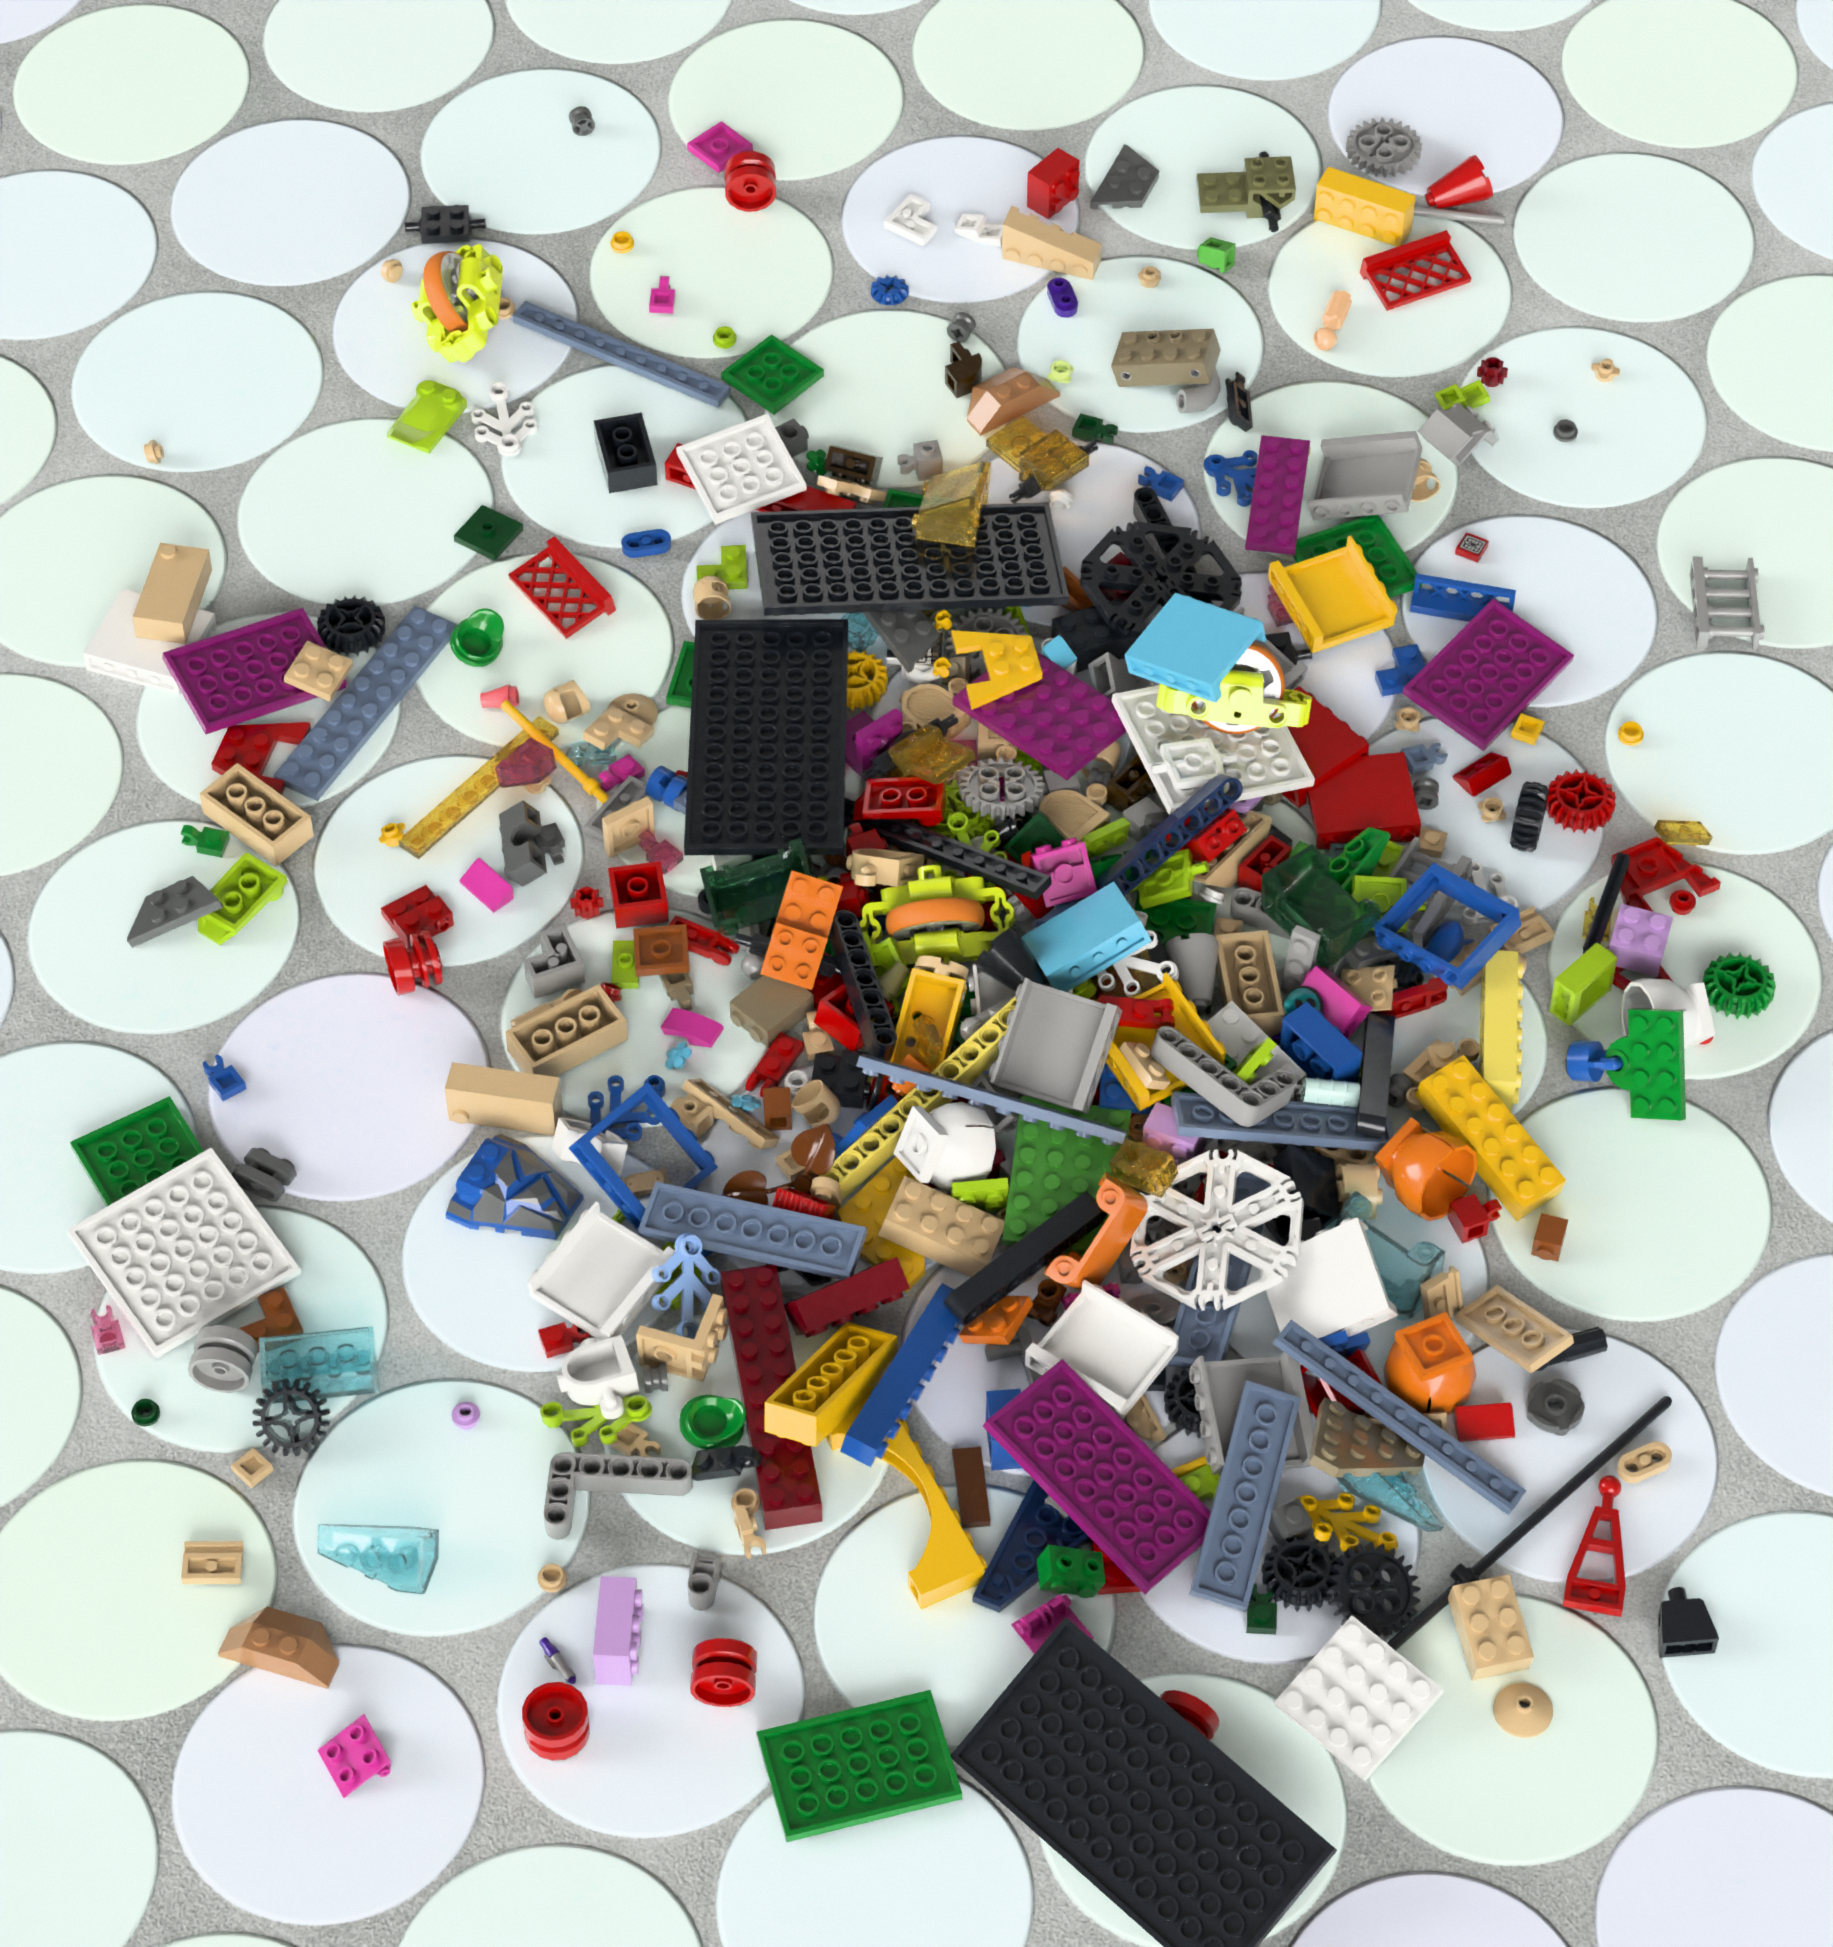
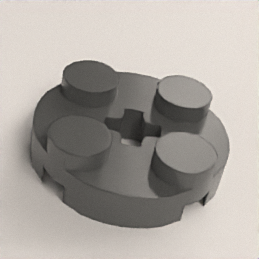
M1552 1379L1551 1382L1543 1383L1541 1381L1537 1383L1528 1394L1526 1403L1527 1419L1543 1431L1554 1433L1558 1436L1566 1435L1569 1430L1574 1429L1581 1422L1585 1405L1580 1397V1391L1576 1386L1562 1379ZM1555 1402L1560 1403V1410H1553L1548 1404L1554 1405Z

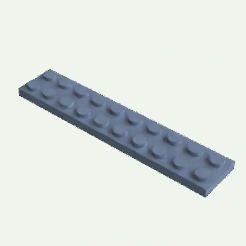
M414 606L275 772L274 778L284 780L285 787L318 801L449 643L451 633L457 624Z

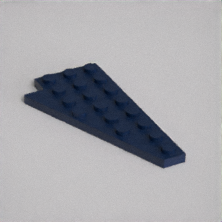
M1034 1479L973 1594L972 1602L998 1613L1039 1582L1037 1558L1048 1545L1080 1549L1092 1540L1070 1516L1063 1518L1059 1515V1511L1050 1504H1045V1499L1049 1495Z

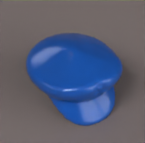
M1451 920L1442 923L1434 930L1424 949L1450 963L1460 953L1463 946L1474 942V939L1464 938V930L1461 924Z

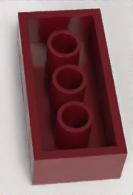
M895 1257L857 1272L849 1278L839 1280L784 1304L795 1335L805 1334L806 1338L827 1331V1324L829 1323L831 1327L854 1319L852 1316L854 1312L856 1316L879 1308L877 1302H881L884 1305L904 1297L902 1292L909 1289L910 1286L898 1258Z

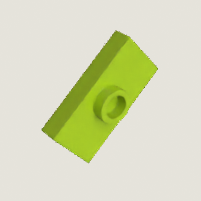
M634 940L613 941L611 984L621 989H639V977H636Z

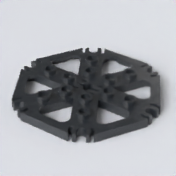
M1129 522L1127 523L1126 531L1116 526L1114 532L1112 528L1082 560L1080 586L1107 625L1112 621L1113 629L1118 625L1125 626L1124 635L1130 633V637L1138 638L1149 625L1144 622L1159 604L1164 607L1175 593L1195 599L1222 601L1223 603L1220 608L1233 611L1240 604L1241 577L1213 539L1209 544V536L1202 540L1197 539V530L1191 532L1192 528L1143 522H1134L1132 524ZM1149 533L1163 536L1171 535L1177 537L1179 542L1161 560L1145 535ZM1112 544H1115L1121 548L1133 566L1104 563L1100 560V557ZM1208 554L1215 559L1224 572L1220 576L1189 573L1190 569L1199 559ZM1099 588L1132 591L1133 593L1121 606H1113Z

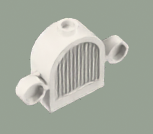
M622 1335L601 1341L597 1338L585 1339L581 1342L579 1348H576L565 1357L562 1363L563 1375L557 1376L561 1393L567 1391L568 1396L578 1404L589 1406L600 1404L602 1416L606 1419H617L624 1413L621 1398L640 1393L636 1373Z

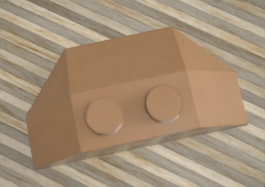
M1012 367L973 386L967 422L981 436L1060 397V392L1047 378Z
M268 1606L231 1627L218 1652V1657L326 1689L329 1688L339 1666V1660L322 1622Z

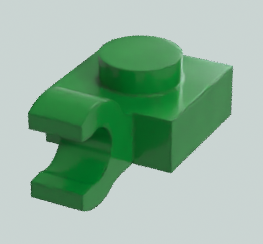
M183 825L181 835H183L182 844L196 846L197 853L223 857L230 839L229 831L204 826L202 832H200L191 825Z

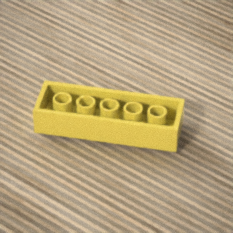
M1498 950L1484 965L1481 977L1479 1074L1509 1111L1512 1112L1513 1104H1518L1519 1088H1521L1522 1072L1519 1071L1522 1061V1050L1519 1049V1044L1522 1041L1520 1022L1522 1021L1523 1007L1520 1006V1000H1522L1523 984H1520V979H1522L1523 963L1518 962L1517 951Z

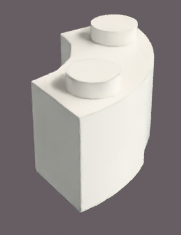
M558 1118L552 1148L561 1160L569 1163H580L569 1150V1147L591 1129V1123L575 1119ZM606 1130L605 1134L600 1132L590 1142L616 1174H621L628 1144L609 1130Z

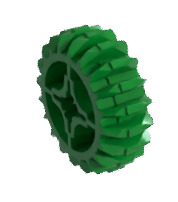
M1729 952L1726 958L1719 955L1716 961H1711L1709 967L1704 972L1702 980L1705 985L1709 1006H1716V1013L1724 1011L1726 1017L1730 1014H1734L1736 1019L1740 1015H1744L1747 1019H1749L1751 1014L1758 1016L1761 1010L1766 1011L1771 1001H1773L1776 988L1774 973L1769 972V965L1762 966L1761 959L1752 960L1751 954L1748 957H1743L1741 952L1737 956H1733Z

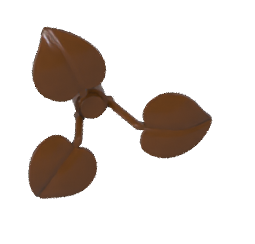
M826 1123L805 1130L793 1140L791 1145L792 1157L798 1165L806 1166L804 1172L799 1174L794 1181L766 1189L767 1180L764 1174L755 1170H746L736 1174L726 1183L723 1189V1196L768 1206L767 1194L777 1192L778 1187H794L795 1190L811 1195L812 1180L819 1177V1175L827 1173L835 1161V1141L830 1126ZM834 1209L831 1220L842 1222L839 1213Z

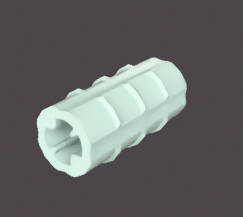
M1305 1077L1302 1081V1102L1328 1104L1329 1106L1340 1105L1342 1107L1358 1106L1360 1097L1359 1083Z

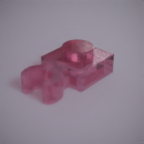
M106 1305L107 1313L104 1316H98L95 1309H91L92 1321L95 1324L91 1326V1331L98 1355L126 1348L119 1320H113L114 1315L110 1305Z

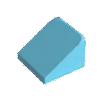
M1060 635L1042 648L1041 654L1063 669H1067L1077 661V657Z

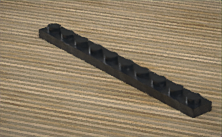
M845 797L844 826L846 827L858 822L862 827L863 833L876 829L880 838L883 837L890 844L916 854H922L926 858L975 877H983L985 881L1037 900L1052 885L1051 876L903 819L853 821L855 801Z

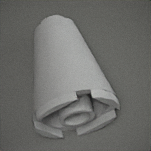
M1206 933L1189 934L1190 939L1181 940V936L1174 937L1165 944V952L1169 961L1175 963L1178 968V981L1186 1000L1190 999L1197 1011H1203L1212 1003L1219 949L1218 940L1216 941L1215 936Z

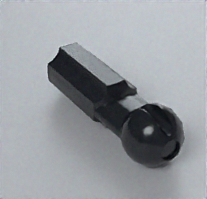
M1597 1326L1573 1333L1574 1344L1536 1371H1542L1550 1365L1564 1361L1570 1362L1607 1351L1608 1345L1603 1329Z

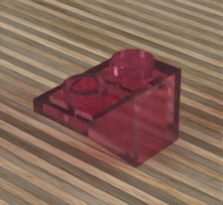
M530 737L507 758L502 760L495 767L499 786L507 788L540 783L557 766L553 749Z

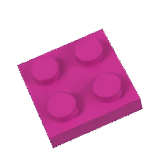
M721 121L688 142L687 150L720 173L725 170L727 161L735 154L753 151V144Z

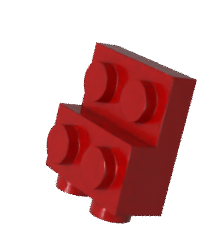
M427 885L380 908L381 915L398 937L403 940L406 947H410V934L415 933L419 944H421V931L428 930L431 937L454 926L452 911L439 895L435 896Z

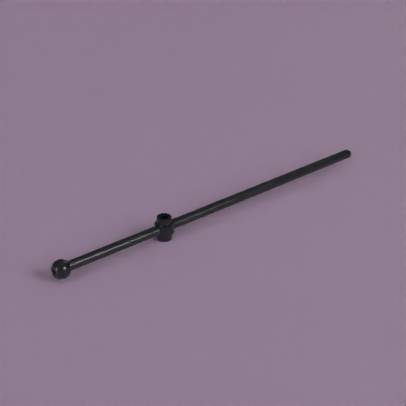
M1664 1396L1472 1568H1467L1460 1563L1450 1574L1455 1583L1398 1632L1387 1644L1396 1651L1449 1604L1448 1596L1452 1586L1480 1580L1479 1576L1668 1409L1672 1403L1671 1397Z

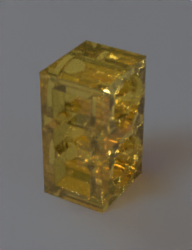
M1127 1138L1109 1163L1115 1178L1124 1184L1162 1198L1178 1174L1174 1157L1170 1153L1163 1150H1155L1143 1142H1134Z

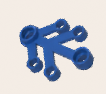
M1247 450L1243 453V456L1225 458L1217 454L1205 458L1204 469L1209 476L1215 478L1216 493L1219 496L1225 497L1231 493V483L1225 480L1224 475L1233 479L1238 505L1242 507L1251 505L1252 493L1247 491L1245 485L1254 489L1256 468L1237 470L1233 467L1243 465L1248 467L1255 466L1258 457L1255 451Z
M618 1075L611 1076L607 1081L610 1092V1113L621 1104V1092L624 1090V1080ZM651 1075L644 1081V1084L648 1082L651 1086L656 1084L654 1087L659 1090L662 1097L665 1095V1081L660 1076ZM614 1083L620 1084L619 1086H612ZM598 1091L591 1092L588 1095L591 1128L601 1121V1108L604 1106V1096ZM594 1099L600 1100L599 1102H592ZM640 1099L601 1131V1133L605 1134L606 1130H609L622 1139L638 1141L642 1137V1127L639 1123L657 1125L660 1121L657 1117H650L653 1112L649 1108L645 1112H632L643 1103V1100ZM617 1123H629L626 1128H612ZM632 1130L638 1131L637 1133H630Z

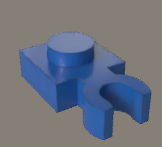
M1146 466L1144 468L1145 476L1138 475L1139 485L1144 487L1151 486V489L1156 492L1157 496L1171 502L1184 487V479L1164 470L1159 475L1153 468Z
M215 1055L216 1066H209L206 1061L202 1062L204 1072L209 1076L210 1086L222 1101L246 1090L244 1080L232 1065L224 1067L223 1058L220 1055Z

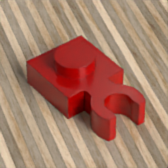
M565 1322L538 1330V1336L546 1358L573 1351V1343L581 1344L585 1339L591 1338V1335L587 1332L584 1334L579 1333L583 1329L575 1324L567 1328Z

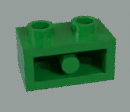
M1048 1545L1037 1558L1040 1590L1051 1591L1054 1594L1065 1593L1078 1595L1081 1598H1093L1106 1583L1102 1552Z

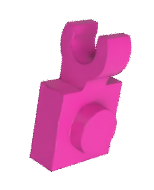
M660 276L659 289L651 288L650 313H674L676 293L675 289H670V276Z
M627 754L610 764L608 770L599 774V778L603 781L600 783L601 788L608 792L619 783L622 784L629 775L639 780L645 776V769L630 754Z

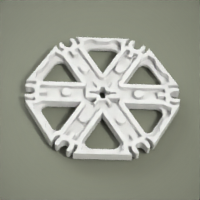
M1215 1149L1213 1160H1211L1212 1155L1209 1150L1153 1177V1182L1147 1183L1148 1190L1153 1192L1152 1194L1144 1195L1140 1192L1148 1203V1210L1132 1235L1130 1257L1133 1265L1136 1267L1140 1264H1145L1144 1267L1138 1269L1139 1276L1143 1282L1195 1310L1197 1301L1201 1311H1205V1304L1208 1301H1214L1216 1311H1219L1221 1308L1220 1300H1223L1222 1306L1224 1310L1283 1282L1282 1277L1287 1278L1288 1272L1282 1266L1290 1264L1295 1267L1297 1263L1294 1257L1299 1260L1304 1209L1301 1193L1289 1194V1192L1296 1189L1294 1181H1291V1177L1237 1150L1236 1159L1232 1149H1229L1227 1158L1220 1159L1219 1151ZM1199 1172L1206 1173L1207 1182L1204 1205L1172 1189L1173 1186ZM1249 1172L1271 1184V1187L1234 1204L1236 1182L1240 1173ZM1280 1215H1287L1291 1219L1289 1241L1285 1246H1281L1251 1230ZM1151 1216H1160L1183 1228L1149 1246L1145 1245L1147 1220ZM1217 1225L1221 1228V1232L1216 1233L1212 1227ZM1232 1254L1263 1271L1262 1278L1237 1291L1229 1290L1227 1288L1229 1255ZM1199 1255L1197 1283L1194 1290L1186 1291L1163 1278L1165 1271Z

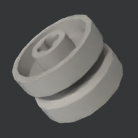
M207 1326L197 1334L194 1353L190 1358L188 1366L189 1376L195 1383L215 1392H240L246 1389L250 1383L253 1372L252 1366L256 1361L258 1353L257 1342L244 1331L230 1326Z

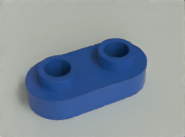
M663 529L629 533L622 538V552L630 558L663 554L671 548V536L669 532Z

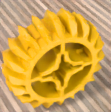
M854 649L853 652L848 653L847 707H850L852 712L857 707L863 711L865 705L873 707L874 702H880L882 696L885 695L888 685L886 666H883L881 659H876L875 654L868 656L866 650L858 653Z

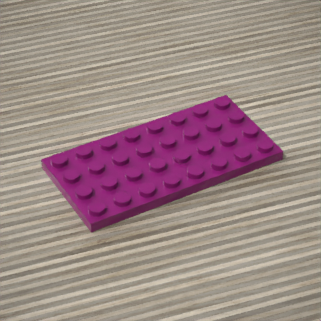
M1063 1359L984 1423L983 1427L1145 1595L1202 1546L1211 1511Z

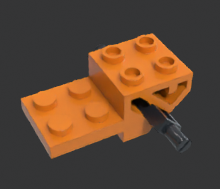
M791 870L771 937L757 933L750 937L737 932L734 943L750 947L749 953L765 957L760 972L761 975L812 990L817 974L832 978L833 974L841 976L836 958L823 953L843 886Z

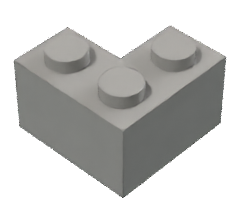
M562 924L541 931L542 954L524 959L525 979L534 999L585 983L583 961L566 925Z

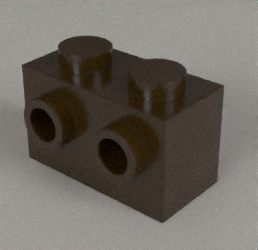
M829 446L824 470L831 471L834 477L846 479L847 476L856 478L855 482L869 485L870 481H878L883 457L845 447Z
M1139 755L1107 782L1106 802L1122 813L1150 793L1153 794L1157 791Z

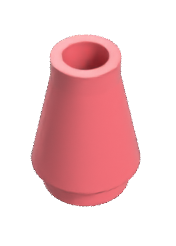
M508 684L480 694L482 708L502 709L500 706L505 700H508L514 707L519 706L517 686Z

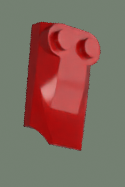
M945 775L867 779L866 789L855 800L853 821L918 819L922 825L934 827L944 819L946 806Z

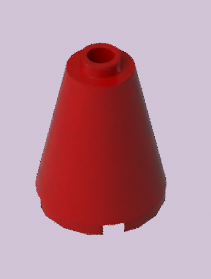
M1476 155L1469 156L1427 188V193L1424 195L1428 206L1443 209L1485 201L1493 197L1490 179L1485 177L1482 171L1485 168Z

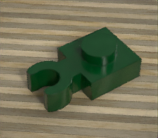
M1080 413L1072 429V437L1090 442H1096L1097 438H1099L1106 444H1113L1114 435L1117 436L1118 426L1114 424L1103 425V419Z
M1254 1584L1251 1594L1253 1602H1249L1247 1609L1246 1633L1276 1635L1277 1603H1270L1273 1599L1274 1590L1266 1594H1259L1257 1592V1584Z

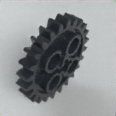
M1373 1542L1365 1545V1549L1361 1543L1356 1545L1354 1550L1348 1548L1344 1551L1345 1556L1340 1555L1335 1559L1337 1564L1330 1567L1329 1570L1334 1575L1326 1578V1581L1333 1585L1326 1590V1593L1334 1595V1599L1328 1602V1605H1337L1338 1607L1333 1615L1339 1616L1342 1614L1344 1616L1341 1623L1342 1626L1353 1616L1378 1637L1381 1634L1385 1638L1392 1635V1630L1395 1633L1403 1629L1402 1625L1406 1626L1411 1622L1408 1616L1412 1617L1417 1613L1412 1606L1420 1602V1599L1413 1596V1594L1421 1589L1412 1585V1582L1418 1579V1576H1409L1408 1573L1413 1566L1407 1565L1404 1567L1402 1563L1405 1556L1402 1555L1396 1559L1394 1557L1395 1548L1386 1553L1383 1543L1377 1546L1376 1549ZM1354 1570L1362 1575V1582L1354 1577ZM1382 1570L1388 1573L1390 1582L1382 1577ZM1349 1588L1352 1590H1358L1359 1592L1352 1593L1349 1591ZM1388 1588H1395V1589H1397V1592H1395V1591H1388V1590H1386V1589H1388ZM1356 1599L1364 1603L1365 1611L1358 1608ZM1384 1599L1391 1602L1392 1611L1386 1608Z

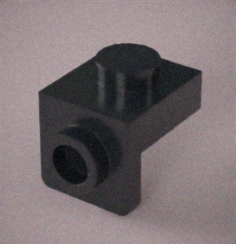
M1404 960L1386 961L1384 966L1395 965L1394 979H1397L1398 987L1409 989L1410 987L1423 984V973L1416 964Z

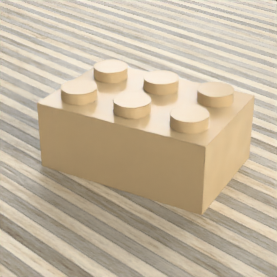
M1507 1574L1452 1586L1448 1601L1471 1680L1529 1669L1534 1655L1510 1575Z

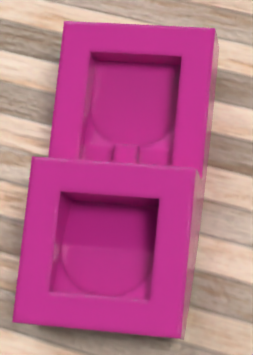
M672 1008L660 1026L665 1035L686 1037L690 1045L712 1048L724 1030L722 1024L708 1017L678 1008Z

